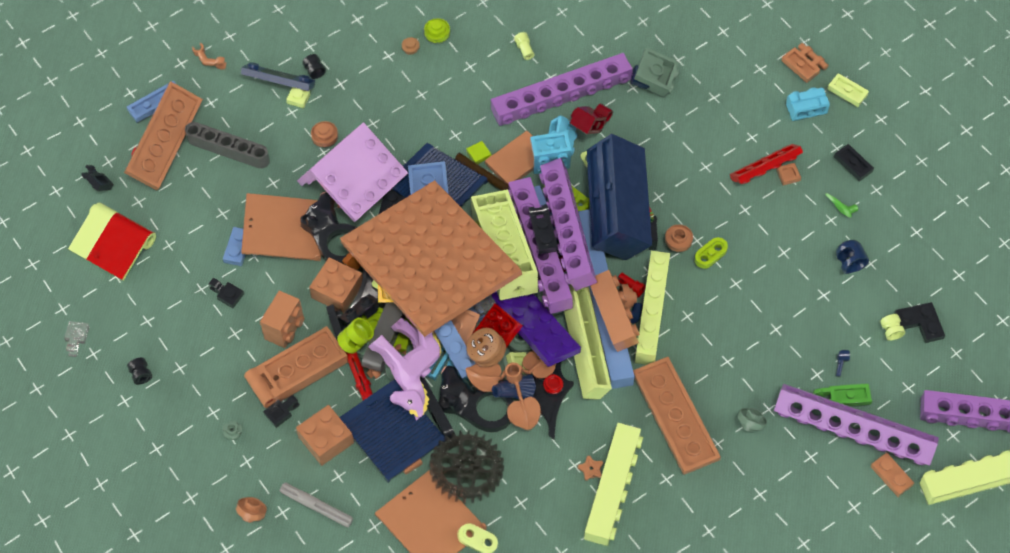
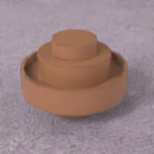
M327 121L315 124L311 130L312 141L320 147L333 145L338 139L336 126Z
M681 224L673 225L666 231L665 243L671 250L683 252L691 247L693 233L687 226Z
M620 284L619 292L623 291L627 301L624 303L625 308L629 307L631 310L634 303H637L636 292H633L628 284Z
M246 497L238 501L236 511L244 521L254 522L264 519L267 507L257 498Z

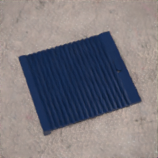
M426 143L403 165L407 172L409 165L445 161L448 193L460 207L483 184H487L485 176H481V174L466 167L463 163L461 164L431 144ZM409 172L391 188L405 198L410 196Z
M395 379L339 417L351 431L354 440L385 477L387 483L440 444L446 442L444 435L441 434L425 413L416 420L414 414H410V411L391 402L390 395L395 391H403Z

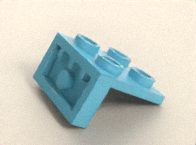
M567 131L530 137L534 155V174L542 173L540 165L558 158L562 159L567 169L570 168L571 146Z

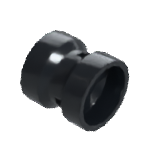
M317 54L308 55L302 62L304 68L308 70V75L311 79L321 78L326 73V68L320 63L321 60Z
M143 357L135 358L127 364V368L133 374L132 379L136 385L147 383L152 379V373L150 369H147L148 364Z

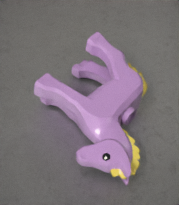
M401 318L391 328L395 332H401L406 335L413 344V350L402 356L383 335L368 347L383 357L385 363L390 367L395 380L403 389V391H395L390 395L391 402L410 411V414H414L415 419L418 420L419 417L424 415L427 405H429V398L426 395L427 391L420 381V376L424 378L432 371L429 367L438 360L442 350L440 340L437 339L434 332L424 337L418 329L411 326L407 320L404 321Z

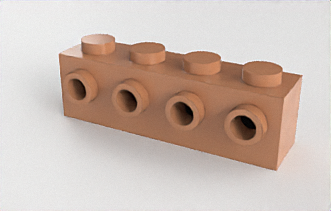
M610 270L595 275L597 283L590 285L615 349L619 352L638 344L637 336L640 333L636 324L632 325L630 319H633L629 307L625 308L624 303L627 301L623 291H618L617 287L620 286L617 276H612Z

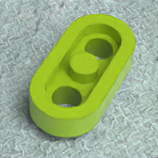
M720 237L710 240L696 252L695 264L703 269L711 267L727 253L728 243L726 240Z

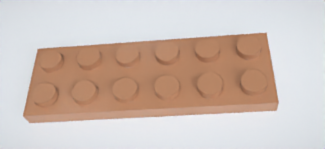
M170 81L124 173L158 190L186 135L185 127L188 123L192 122L203 99Z
M669 357L633 370L634 379L683 475L719 461L721 456Z

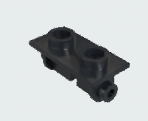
M368 294L362 297L353 307L348 308L339 318L347 323L345 324L346 327L354 319L362 318L363 314L368 319L378 311L380 307L378 299Z

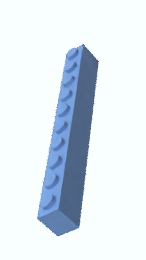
M590 209L578 211L595 275H598L608 270L605 254L603 251L592 247ZM589 286L611 387L615 389L634 385V373L628 348L619 352L615 349L592 289Z

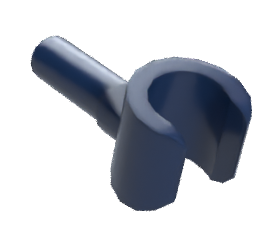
M841 350L837 355V377H841L843 361L850 360L849 350Z

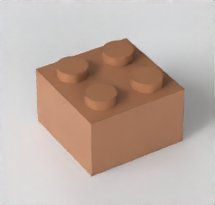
M328 258L309 287L311 298L327 306L333 304L344 313L357 296L363 275L355 269Z
M280 290L278 291L260 321L265 340L283 348H286L288 343L293 341L295 331L304 322L300 299Z
M329 405L296 427L299 439L321 466L354 444L351 431Z

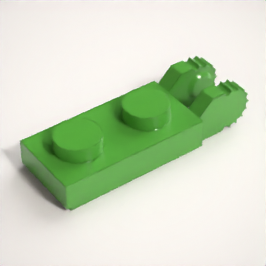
M869 384L829 386V388H817L813 391L815 395L821 397L829 395V400L847 406L872 404Z

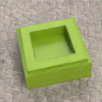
M483 141L466 148L469 157L477 164L491 157V153Z

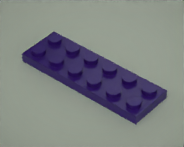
M497 291L488 296V299L493 304L499 305L523 325L518 333L547 367L581 352L579 344L534 294L505 300L499 299Z

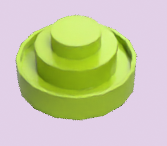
M431 19L425 24V37L430 42L441 43L448 39L450 26L443 19Z

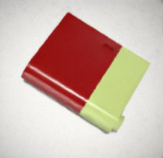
M99 202L90 208L89 215L68 249L124 281L142 249H149L154 244L156 234Z

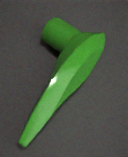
M825 194L845 216L851 218L852 213L858 211L856 204L848 207L830 194Z

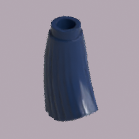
M523 375L519 386L524 400L525 398L533 397L536 385L532 375ZM504 380L492 387L494 397L519 399L515 384L510 383L508 380Z

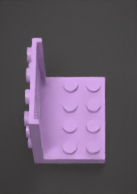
M363 122L300 177L297 182L303 186L305 183L310 185L313 181L317 180L352 221L355 222L405 177L408 172Z

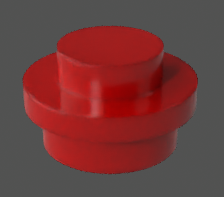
M549 375L543 383L545 391L550 394L559 393L563 388V380L557 375Z

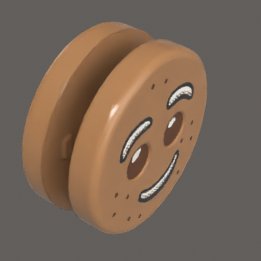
M482 328L471 335L467 342L466 350L468 356L477 365L491 367L503 358L506 344L504 339L495 330Z

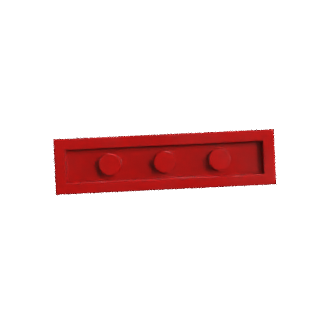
M790 144L731 173V180L740 184L748 183L751 178L762 176L767 170L780 167L783 162L795 160L798 155L803 153L801 146Z

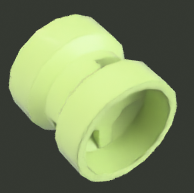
M898 314L888 315L880 321L882 328L886 330L885 336L889 341L897 340L906 333L904 327L900 326L901 320Z

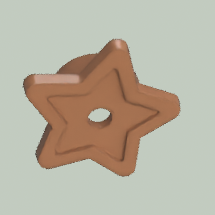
M587 456L586 462L578 465L577 468L583 471L586 481L590 478H601L600 468L603 465V461H594L590 456Z

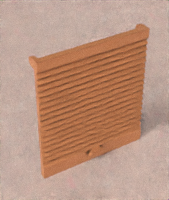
M247 193L241 254L321 261V254L314 238L301 227L300 221L301 216L307 212L309 206L318 200Z
M431 469L375 512L377 518L382 521L410 553H459L466 547L457 537L460 527L465 524H473L483 530H487L485 523H481ZM469 530L466 531L467 537H472V532Z

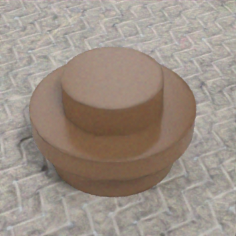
M413 37L406 38L402 42L403 51L410 55L415 54L420 47L419 41Z

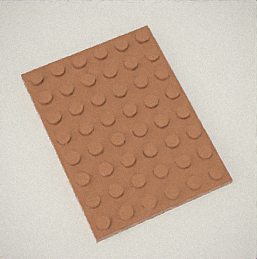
M435 180L340 238L344 247L424 337L522 275L521 269Z

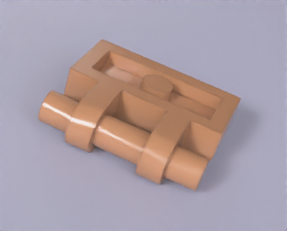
M801 43L798 49L794 47L782 56L781 60L806 83L820 73V68L826 70L829 66L822 56L816 55L813 49L804 43Z

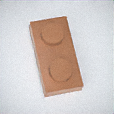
M888 453L877 459L870 466L897 497L914 485L910 477Z

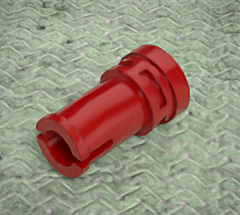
M623 272L618 276L621 278L618 279L619 283L628 284L629 288L636 292L637 298L643 294L646 288L645 284L638 280H633Z

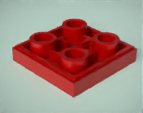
M494 303L474 332L482 328H491L504 339L507 348L523 325Z

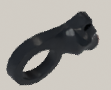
M325 191L320 195L318 201L309 206L307 212L301 216V227L312 235L325 261L331 258L344 264L342 260L346 255L339 256L331 253L328 249V243L336 234H348L357 227L338 222L334 209L335 200Z
M446 366L442 369V383L438 403L444 413L458 415L474 427L485 432H498L506 429L511 424L507 412L497 421H487L479 416L476 410L479 401L486 396H493L492 391L473 390L458 375L457 369L453 366ZM502 398L506 402L507 407L513 402L512 398Z

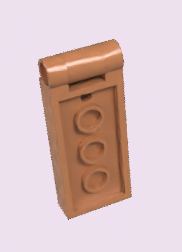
M326 326L257 367L248 370L244 377L262 405L268 408L278 399L280 401L285 400L348 363V357Z

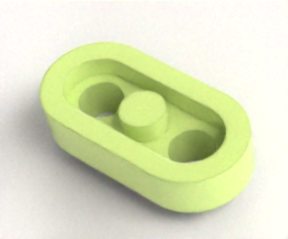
M465 524L458 530V540L463 545L480 553H492L498 546L495 535L473 524ZM467 530H469V531L472 532V537H471V538H470V537H467V535H466V531H467ZM486 539L490 540V546L485 545Z

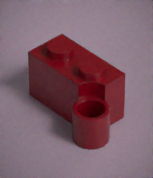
M601 103L597 105L595 110L589 106L577 107L571 114L570 124L586 134L601 133L605 123L612 117L613 110Z

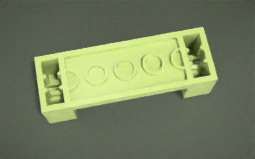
M503 190L472 196V219L479 223L481 229L522 271L521 276L497 290L499 299L505 300L538 293V272L509 191Z

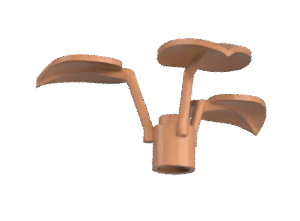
M533 350L524 357L523 367L512 362L505 367L503 372L498 363L491 367H481L475 364L466 368L469 381L474 387L483 392H491L492 387L498 384V380L502 381L506 376L510 383L515 384L519 401L512 402L507 409L510 422L525 430H531L536 426L541 414L540 405L533 397L523 400L519 386L522 372L528 375L532 373L534 377L542 379L554 372L556 364L547 367Z

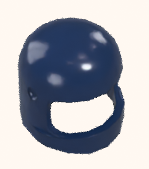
M847 240L837 247L836 256L842 263L841 269L844 274L860 271L868 265L869 258L860 242Z

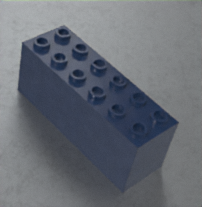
M611 133L587 149L592 247L623 260H628L652 246L645 148Z

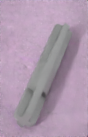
M286 482L280 488L282 494L345 527H350L353 522V518L350 515Z

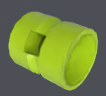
M356 318L339 333L337 340L345 352L354 354L372 339L374 330L367 320Z

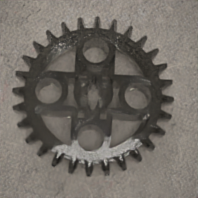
M460 430L459 436L452 432L451 439L445 436L444 442L439 440L438 447H434V453L431 454L429 462V473L432 475V482H436V489L442 487L441 494L443 495L448 492V499L453 495L456 502H458L459 498H463L464 504L469 498L472 503H474L475 497L480 501L483 495L488 498L490 491L494 493L496 486L499 487L500 480L503 478L504 459L501 457V451H497V444L491 446L492 439L486 441L485 434L481 438L478 437L477 431L474 435H471L470 430L467 431L466 435H463ZM470 446L472 449L466 450L463 447ZM459 447L458 454L446 453L452 448ZM477 448L484 451L487 455H477ZM448 463V464H450L451 466H450V467H444V466H442V464ZM483 466H489L492 469L486 470ZM446 478H457L456 485L450 483ZM476 479L487 480L484 484L475 487ZM468 483L470 486L463 487L461 484Z

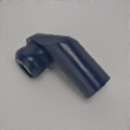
M634 303L631 311L633 319H630L632 324L640 320L643 309L641 303Z

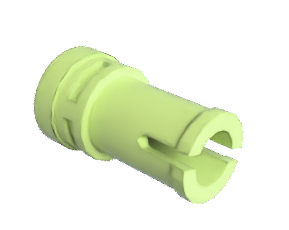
M527 33L517 34L514 40L520 48L523 58L525 60L532 59L535 54L529 44L530 40Z

